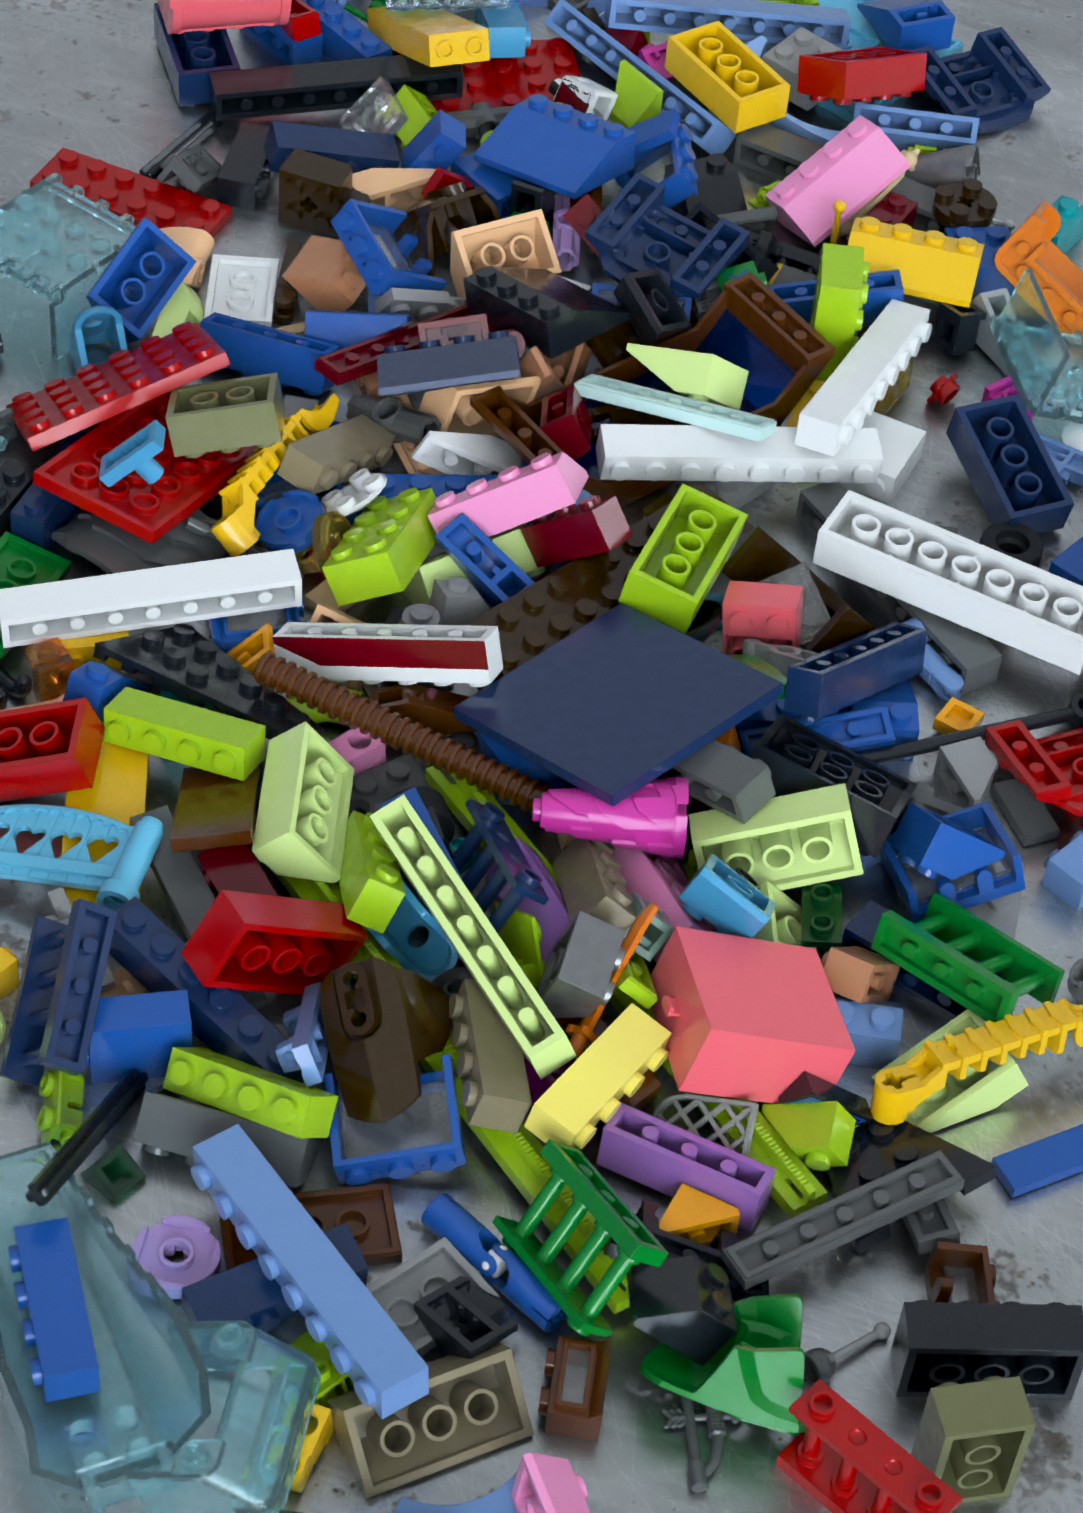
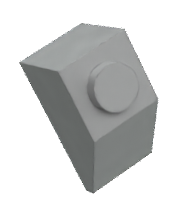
M450 577L448 580H434L429 605L438 610L442 625H465L492 609L469 580L461 577Z
M979 736L940 746L934 773L952 802L963 808H968L985 802L992 786L995 771L998 768V762L995 753L988 749Z

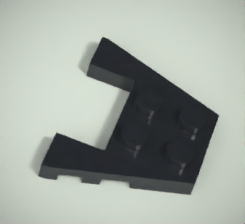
M875 1119L854 1128L848 1165L830 1167L829 1170L823 1171L834 1198L938 1150L944 1153L965 1180L964 1187L960 1190L964 1196L995 1179V1167L990 1162L907 1121L898 1125H885L877 1122ZM890 1224L853 1240L852 1243L855 1251L861 1254L891 1237Z

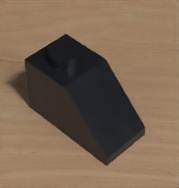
M514 180L511 188L509 216L513 211L523 214L542 209L545 221L549 222L550 228L553 224L555 198L544 189Z

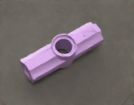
M556 194L551 239L561 270L570 272L573 267L579 265L581 237L563 217L570 209V197Z

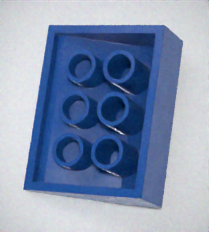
M535 94L516 104L474 153V160L576 199L634 168L636 132L624 128L619 123L604 121L595 114L583 113L573 109L571 105L559 104L548 100L544 95Z

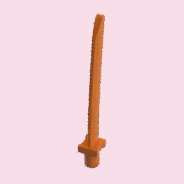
M654 902L649 904L637 917L620 946L626 951L620 967L616 972H612L610 981L614 982L615 986L624 967H626L659 909ZM599 1004L589 1017L582 1018L579 1025L568 1024L566 1032L571 1036L569 1042L577 1055L574 1060H577L582 1055L587 1043L592 1044L598 1038L593 1030L605 1006Z

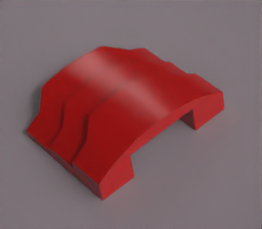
M1021 720L986 728L985 744L989 750L995 753L1000 767L1010 770L1018 782L1023 783L1036 800L1054 804L1072 814L1083 816V728L1038 739L1033 737Z

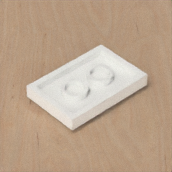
M213 254L204 318L216 312L272 328L279 259Z

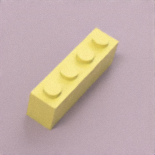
M631 1003L534 1103L524 1127L545 1143L551 1139L583 1149L597 1130L594 1126L600 1120L607 1123L617 1112L621 1105L619 1101L624 1094L632 1097L645 1080L643 1074L648 1069L655 1072L662 1065L669 1054L664 1048L672 1033L635 1004Z

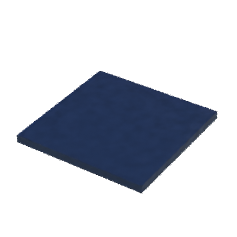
M621 603L453 707L455 719L605 803L615 806L784 693L782 682Z

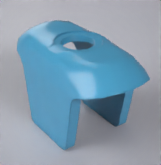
M104 305L89 307L80 311L71 327L69 345L75 371L88 365L85 345L110 342L113 353L120 350L128 351L122 317L114 308ZM91 320H99L93 323H86Z
M403 881L406 894L384 933H379L370 928L367 929L382 948L398 961L404 969L414 971L429 982H432L443 971L452 969L459 956L417 891ZM420 926L426 927L429 931L427 942L421 947H412L409 944V935L412 930Z

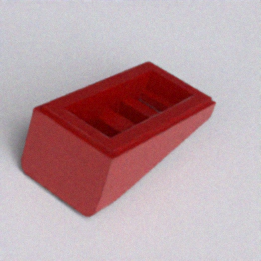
M292 0L289 21L285 25H280L282 29L296 42L320 35L319 12L301 0Z

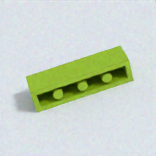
M125 687L103 708L104 742L240 781H245L265 759V725L130 687Z
M353 810L347 823L341 878L338 881L346 919L383 934L406 892L399 865L369 817L373 813H366L364 815Z
M173 1047L162 1087L299 1139L328 1138L339 1097L312 1086L306 1087L304 1083L203 1047Z

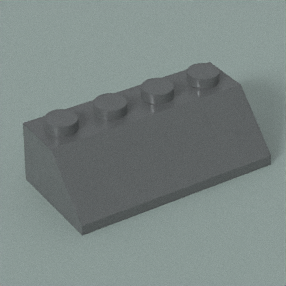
M163 1084L145 1091L133 1141L145 1144L144 1150L155 1155L169 1156L170 1152L185 1156L184 1162L193 1166V1146L239 1124L291 1190V1187L297 1188L306 1182L324 1138L299 1139L162 1088Z

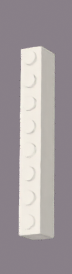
M895 299L889 302L801 411L795 445L835 457L843 445L848 446L853 432L861 429L865 416L871 415L876 402L884 399L888 386H894L899 372L905 371L910 358L917 356L922 342L927 343L932 330V324L928 323L929 309Z
M601 424L596 443L600 479L617 481L876 483L884 459L877 428L855 430L848 446L843 445L835 457L795 445L797 427L776 426V433L758 442L695 425Z
M286 549L0 589V633L3 648L302 606V578L294 549Z

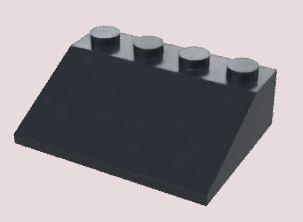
M488 266L479 268L476 273L463 278L469 315L486 313L489 326L497 330L514 329L523 336L526 346L530 348L537 346L543 355L550 359L631 319L630 312L546 269Z
M783 714L777 717L757 742L750 755V758L760 759L770 768L772 773L771 779L776 795L773 797L845 783L859 853L862 856L871 855L877 858L917 786L916 783Z

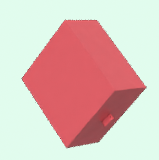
M676 926L650 975L658 1001L652 1006L655 1020L672 1033L665 1046V1050L669 1052L667 1057L679 1091L780 1104L778 1098L804 1072L836 1085L856 1051L816 948Z

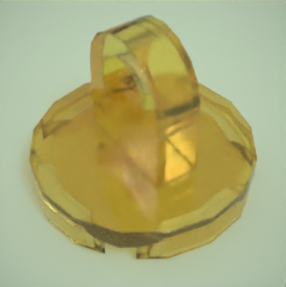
M338 511L322 513L317 516L312 528V545L303 551L295 553L301 573L310 574L321 571L325 576L322 566L330 557L331 551L343 539V534L351 528V524L345 516ZM313 549V553L307 559L302 560L305 553Z

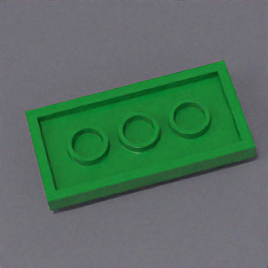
M7 531L0 538V589L62 581L70 571L71 561ZM0 633V658L3 659L12 647L3 648Z

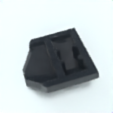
M459 1276L414 1303V1311L442 1354L471 1359L518 1330V1322L514 1310L497 1296L471 1285L470 1280L463 1276Z

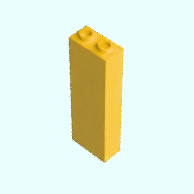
M426 2L367 8L368 29L389 45L392 50L426 66L438 67L490 60L488 28Z
M103 737L93 788L66 792L65 807L97 813L129 825L130 817L147 812L150 754L104 742ZM63 835L61 855L80 843L82 838L75 837L69 839ZM102 840L91 842L88 846L91 861L95 863L115 849L119 843L110 842L106 844ZM142 882V884H141V886H140V888H139V890H138V892H139V894H140V900H139V901H140L141 903H142V893H143V882ZM63 887L71 907L73 901L80 898L97 904L96 895L98 891Z

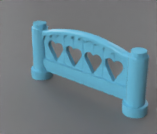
M42 804L1 805L0 829L8 828L9 831L0 838V878L98 891L96 895L97 904L116 911L133 897L140 900L138 890L164 836V826L160 820L152 816H144L140 821L136 822L135 826H129L97 813L70 807ZM22 831H30L32 834L45 833L44 838L23 853L18 852L15 841L18 833ZM65 835L69 839L75 837L82 838L80 843L59 858H55L52 848V840L55 837ZM102 840L106 844L110 842L119 843L115 849L95 863L91 861L88 850L91 842Z

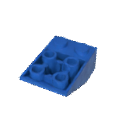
M875 0L857 4L859 11L889 48L914 50L929 45L934 51L950 48L956 17L941 0Z

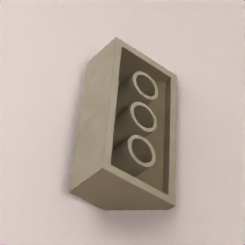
M498 1342L471 1359L448 1355L426 1363L429 1370V1394L384 1419L380 1418L371 1405L368 1407L364 1406L355 1390L327 1400L328 1408L332 1410L333 1426L338 1444L364 1497L368 1499L534 1435L511 1348Z

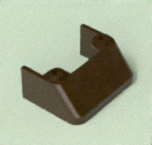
M759 526L721 570L725 576L733 581L803 586V617L800 641L806 645L805 649L808 651L821 653L876 630L872 624Z

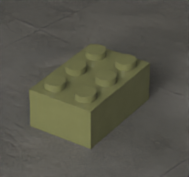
M278 372L181 386L172 390L165 418L174 457L197 458L207 452L221 451L222 453H232L238 451L241 447L256 445L259 448H267L275 445L277 442H282L286 410Z
M991 1376L979 1382L964 1384L946 1382L937 1387L930 1388L911 1455L963 1498L962 1503L1010 1497L1036 1425L1020 1376L1009 1378Z

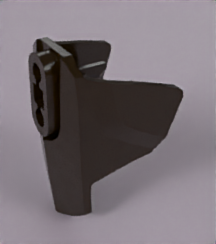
M464 181L426 193L425 198L405 211L408 216L400 224L403 235L412 234L418 238L417 246L410 253L412 264L414 265L419 258L431 260L432 269L427 275L434 277V256L450 251L444 233L447 220L457 230L500 220L501 218L496 205L486 195L483 187L466 188Z
M372 956L358 962L346 963L340 968L331 970L320 986V1001L326 1040L347 1115L359 1121L379 1123L398 1116L413 1105L422 1095L418 1061L430 1055L443 1052L451 1035V1018H449L450 998L444 991L414 971L397 968L384 960ZM355 975H358V981L355 984L356 990L354 991L350 986V982Z

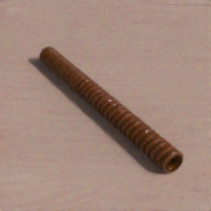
M269 651L264 654L255 668L254 680L256 683L262 684L265 682V687L269 689L275 687L276 692L279 694L286 692L287 698L294 699L296 697V701L300 704L307 702L308 708L315 709L317 707L318 713H328V717L331 719L338 717L339 723L344 725L349 723V727L354 730L359 727L360 733L365 735L370 733V737L375 740L381 738V743L385 745L391 743L392 748L395 750L402 748V753L406 755L413 753L414 759L420 760L423 758L424 764L431 765L433 763L434 768L437 770L444 768L445 774L450 776L456 774V779L460 781L466 779V783L470 786L477 784L478 790L484 791L487 789L488 794L491 796L498 794L499 800L505 802L508 799L510 800V805L514 807L519 804L522 811L527 812L531 810V815L533 797L541 798L542 792L552 789V786L549 784L542 786L541 781L536 778L531 781L530 775L526 773L519 775V770L515 768L508 770L509 767L505 763L498 765L497 759L491 758L488 760L487 755L484 753L477 755L474 748L470 747L467 750L465 744L461 742L456 745L453 738L448 737L444 739V734L440 732L434 734L433 729L430 727L423 729V724L419 722L412 724V719L409 717L402 719V715L398 712L391 714L390 708L384 707L381 709L379 703L375 701L370 703V699L367 697L360 699L359 693L354 691L349 693L348 688L344 686L339 688L338 683L333 681L328 683L327 678L323 676L318 678L315 672L307 673L306 668L302 666L297 668L294 662L286 663L285 658L281 656L276 658L273 652Z

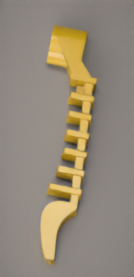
M335 393L331 394L320 406L316 404L311 410L300 408L296 413L287 417L284 421L282 442H277L275 445L267 448L256 447L253 450L255 453L245 460L246 464L236 471L238 474L227 481L229 485L218 492L222 496L223 516L210 530L231 557L241 555L259 539L261 534L254 526L256 501L259 499L257 494L262 491L266 486L265 483L274 475L273 472L281 465L288 445L327 429L332 424L339 404V398Z
M1065 998L1059 999L1055 1003L1046 1001L1043 1002L1042 1007L1036 1009L1028 1007L1021 1014L1015 1016L1007 1014L1004 1015L1003 1020L997 1022L985 1021L984 1026L976 1029L971 1027L964 1028V1033L955 1036L949 1033L944 1035V1039L936 1042L931 1040L924 1041V1046L905 1064L880 1070L876 1074L870 1104L873 1119L885 1125L903 1123L907 1119L908 1113L916 1110L917 1105L937 1090L945 1088L947 1073H950L959 1080L965 1079L968 1065L978 1072L986 1071L988 1058L998 1065L1006 1064L1008 1052L1021 1059L1026 1057L1027 1048L1038 1055L1045 1054L1046 1048L1055 1054H1061L1064 1051L1069 1030H1072L1073 1041L1083 1048V1005L1072 1004Z

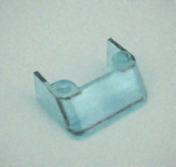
M244 1321L175 1322L173 1330L199 1371H235L215 1439H195L185 1444L177 1452L171 1471H128L125 1480L148 1513H280L286 1505L321 1381L320 1370L310 1355Z

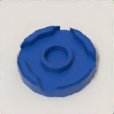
M289 490L282 493L283 497L276 501L272 498L258 513L254 526L260 532L259 541L267 551L294 549V553H297L315 543L323 533L327 522L325 508L314 493L305 490Z

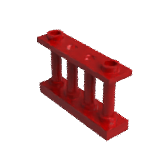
M821 1379L816 1381L789 1406L788 1411L807 1427V1431L801 1433L778 1454L776 1465L832 1513H952L962 1503L963 1498Z

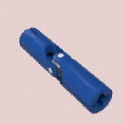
M447 1193L441 1194L431 1201L421 1217V1222L439 1239L446 1237L490 1284L544 1332L550 1333L565 1321L567 1318L566 1313L517 1254L506 1245L501 1244L493 1233ZM506 1270L509 1271L508 1280L501 1276Z

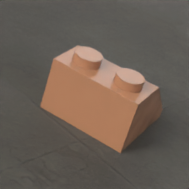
M311 235L282 275L317 310L345 311L354 304L366 286L364 279L342 241Z

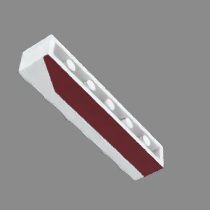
M287 622L272 636L276 658L281 656L286 659V663L294 662L297 668L302 666L307 669V673L315 672L318 678L323 676L328 679V682L333 681L338 684L348 680H358L368 685L378 684L383 681H397L398 684L404 686L413 685L418 682H433L435 686L469 683L471 687H484L491 684L504 669L498 626Z

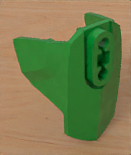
M795 1293L764 1295L735 1301L733 1309L737 1332L703 1367L662 1343L646 1355L638 1372L662 1388L728 1413L741 1421L790 1435L804 1433L807 1431V1427L788 1411L789 1406L803 1394L805 1353L800 1348L803 1307L801 1295Z

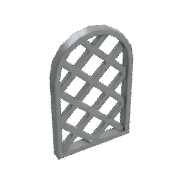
M678 1094L663 1100L652 1116L672 1125L683 1118L689 1127L686 1131L698 1136L700 1134L697 1130L709 1121L716 1132L708 1137L707 1140L713 1142L720 1138L725 1147L733 1151L743 1144L741 1154L748 1157L759 1105L753 1102L696 1094ZM682 1100H694L685 1108L679 1103ZM704 1102L720 1105L709 1112ZM674 1104L678 1113L667 1121L662 1113L669 1105ZM699 1105L705 1116L693 1125L687 1113ZM731 1106L746 1107V1109L736 1115ZM726 1109L732 1120L720 1128L713 1117ZM749 1115L747 1129H745L740 1121ZM736 1125L743 1136L730 1144L724 1133Z

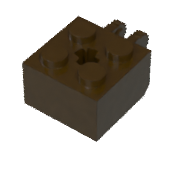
M295 148L279 169L278 222L333 239H339L330 221L349 199L370 203V196L368 194L352 189V168L347 163Z

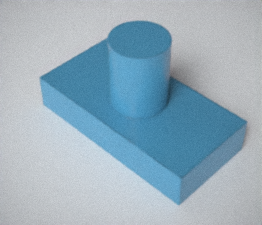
M154 420L102 456L99 479L109 488L132 471H135L148 484L155 483L162 476L164 468L153 457L164 449L166 428L157 420Z

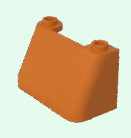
M1045 199L999 248L995 254V266L1070 342L1082 346L1083 272L1051 241L1061 228L1062 221L1058 211Z

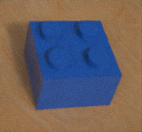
M962 226L958 228H945V236L958 239L968 237L976 240L977 243L985 244L972 299L980 293L1007 288L1010 297L1015 298L1017 289L998 271L994 261L995 254L1011 236L1008 227Z

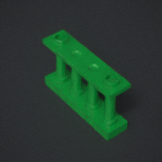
M937 892L932 894L924 919L916 923L910 922L892 910L882 913L871 948L979 1017L992 1022L1003 1020L1004 1015H1012L1018 997L1029 994L1041 1003L1046 1001L1054 1003L1065 970ZM962 953H964V954L970 956L971 958L977 960L978 963H976L975 961L971 960L970 958H968L967 956L963 955ZM998 972L1007 978L1006 981L994 973Z
M549 1139L540 1152L551 1166L549 1170L551 1176L519 1222L496 1215L492 1223L503 1235V1244L520 1256L568 1316L567 1323L573 1330L583 1336H589L591 1333L610 1338L614 1331L599 1314L633 1265H639L641 1262L659 1268L669 1253L578 1148ZM565 1185H567L573 1192L571 1196L573 1202L544 1244H542L533 1232ZM589 1211L596 1219L594 1221L595 1229L564 1271L555 1260V1257ZM611 1237L618 1245L616 1249L618 1255L592 1293L586 1298L577 1287V1284Z

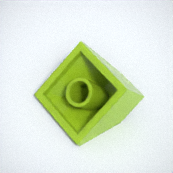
M625 59L620 61L615 90L618 97L612 109L611 123H619L627 129L661 114L664 91Z

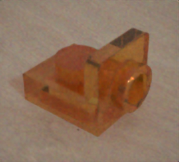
M52 638L25 647L24 655L33 670L34 695L38 702L57 699L65 694L70 672L74 670V661L59 638Z

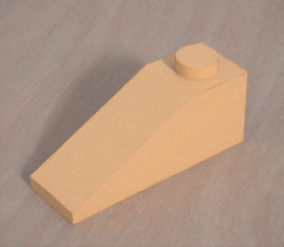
M370 168L352 174V189L368 194L372 204L405 211L424 198L421 192L436 169Z

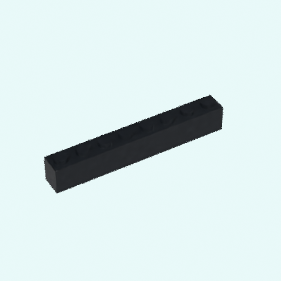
M405 55L209 72L210 101L215 119L220 121L388 105L404 84L424 94L429 101L462 98L464 72L461 64L429 67Z

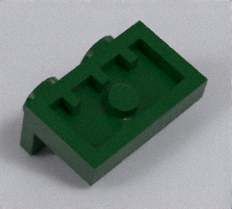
M817 883L802 886L801 945L804 947H816L819 958H822L826 952H829L831 947H842V883Z

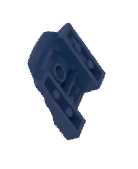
M1003 27L979 32L970 51L939 58L930 45L910 50L927 53L925 90L932 99L940 103L948 114L980 118L978 133L980 134L1005 130L1028 121L1031 117L1034 103L1049 94L1051 90Z
M637 172L586 230L585 238L598 250L602 272L618 284L628 273L659 268L676 299L681 297L700 298L709 285L716 281L725 268L731 266L748 246L750 232L723 217L711 231L663 206L665 186Z

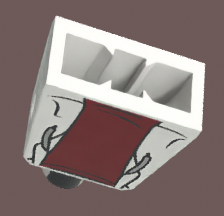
M565 75L562 79L553 80L548 89L549 93L554 97V102L571 105L573 109L583 113L595 114L604 121L608 120L618 97L616 92L588 78Z

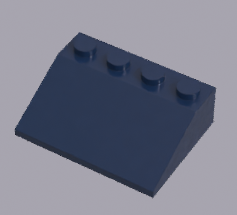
M508 330L488 333V340L474 341V335L453 338L454 344L440 346L439 340L419 342V349L405 351V345L384 347L385 354L377 355L379 396L390 397L455 386L522 378L516 336L509 337Z

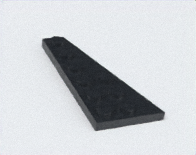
M176 624L171 628L146 630L141 634L95 643L93 657L102 661H106L111 657L122 663L121 670L132 675L138 672L147 674L154 678L153 685L199 707H204L208 703L219 708L222 714L265 725V738L269 740L305 721L323 737L324 729L310 719L306 713L301 712L288 702L284 696L278 694L273 689L265 687V683H256L252 673L241 666L237 660L232 659L219 649L215 643L210 642L198 633L191 625Z

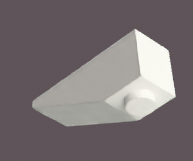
M429 431L411 456V459L447 475H498L511 466L517 465L519 469L521 468V456L506 441L493 435Z

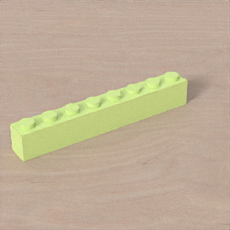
M403 794L370 815L371 821L387 848L540 1079H543L577 1057L566 1034L405 795Z

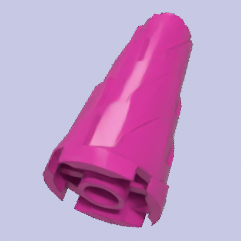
M672 777L653 780L615 806L605 803L577 786L572 789H548L547 792L541 793V798L533 797L532 821L540 822V828H545V831L569 834L573 835L574 838L611 843L616 848L651 852L669 858H683L688 815H686V805L689 803L688 779Z

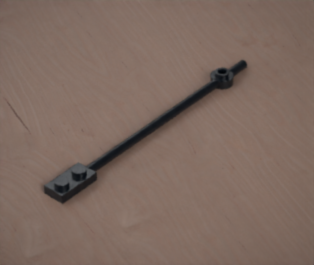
M1083 692L1076 693L1066 708L868 750L858 754L877 764L939 751L940 746L979 736L985 741L986 728L1021 720L1029 731L1072 722L1075 726L1083 728Z

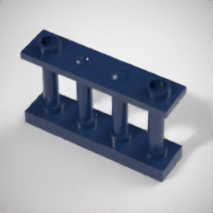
M469 798L465 805L475 825L454 852L452 860L458 872H460L481 842L485 840L487 843L462 879L469 892L472 893L496 860L499 867L477 895L475 901L483 913H485L506 883H509L511 889L488 919L496 932L499 933L525 897L542 905H545L549 898L540 884L542 879L532 870L507 826L503 811L492 803L486 802L483 805Z
M80 898L72 903L68 925L39 915L35 916L1 1066V1077L38 1088L45 1066L74 1076L84 1073L118 911Z

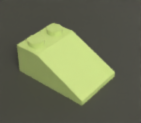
M627 343L626 350L675 392L688 398L740 411L749 371L714 354Z
M967 1009L881 1070L905 1064L924 1046V1041L931 1040L936 1042L944 1039V1035L949 1033L955 1036L964 1033V1028L971 1027L976 1029L982 1027L985 1021ZM1009 1053L1006 1064L998 1065L988 1058L986 1071L978 1072L968 1065L965 1079L959 1080L950 1073H947L945 1088L937 1090L917 1105L915 1111L908 1113L905 1121L932 1133L997 1108L1027 1087L1028 1083ZM877 1073L871 1076L873 1080H875Z

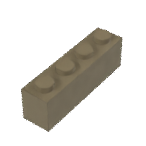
M361 414L290 443L277 475L298 489L316 495L325 490L328 491L343 482H348L350 476L360 469L367 468L368 471L386 465L392 456L393 449H391V446L396 436Z
M575 838L552 864L570 922H572L579 911H582L626 931L637 917L632 906L633 898L627 892L625 886L627 881L621 875L619 870L621 864L615 858L613 853L615 848L611 843Z
M464 978L457 994L453 993L449 999V1018H452L453 1023L452 1045L457 1048L458 1055L456 1073L458 1076H461L463 1086L461 1104L466 1106L468 1125L517 1133L532 1104L523 1052L477 982L473 979Z

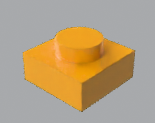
M952 697L934 718L932 729L942 734L979 727L983 723L985 713Z

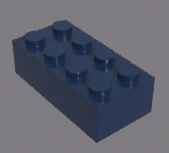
M154 3V35L178 105L196 106L198 104L211 103L209 72L241 70L227 30L215 29L210 32L202 30L184 32L182 34H168L159 5Z
M1010 395L955 408L946 434L991 524L1007 522L1008 525L1019 523L1031 528L1037 534L1064 528L1074 502L1019 395Z

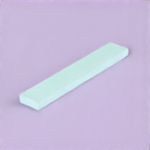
M590 374L574 383L581 397L758 442L776 433L777 421L775 419L596 374Z

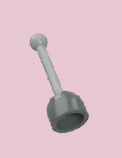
M879 1322L874 1326L872 1332L833 1353L821 1347L804 1352V1381L810 1386L819 1379L824 1383L829 1381L835 1374L837 1360L876 1339H887L891 1334L890 1326L885 1322Z

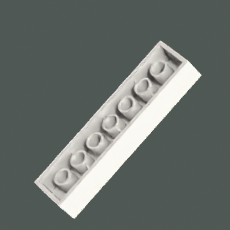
M851 490L847 491L819 529L812 563L1075 674H1081L1083 670V586Z

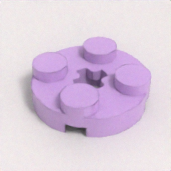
M171 1215L161 1218V1224L154 1225L150 1229L149 1225L139 1232L132 1247V1266L138 1287L159 1297L182 1299L183 1287L219 1273L221 1246L218 1239L216 1241L215 1237L210 1233V1228L203 1221L185 1215ZM175 1251H182L183 1258L186 1260L180 1263H173L166 1259L165 1256H173Z

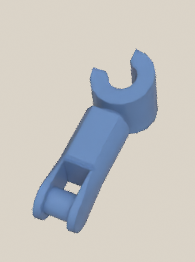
M915 617L902 622V624L925 629L922 622ZM926 637L923 671L919 675L927 684H930V687L942 702L947 703L952 697L959 700L964 679L948 666L940 655L927 643Z

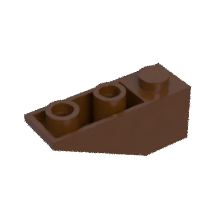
M399 684L371 690V703L374 701L379 703L381 709L384 707L390 708L391 714L394 712L400 713L402 719L409 717L412 719V724L416 722L423 724V729L430 727L433 729L434 734L440 732L446 737L447 735L466 731L476 732L475 729L458 721L454 716L453 707L470 696L416 684L407 686Z

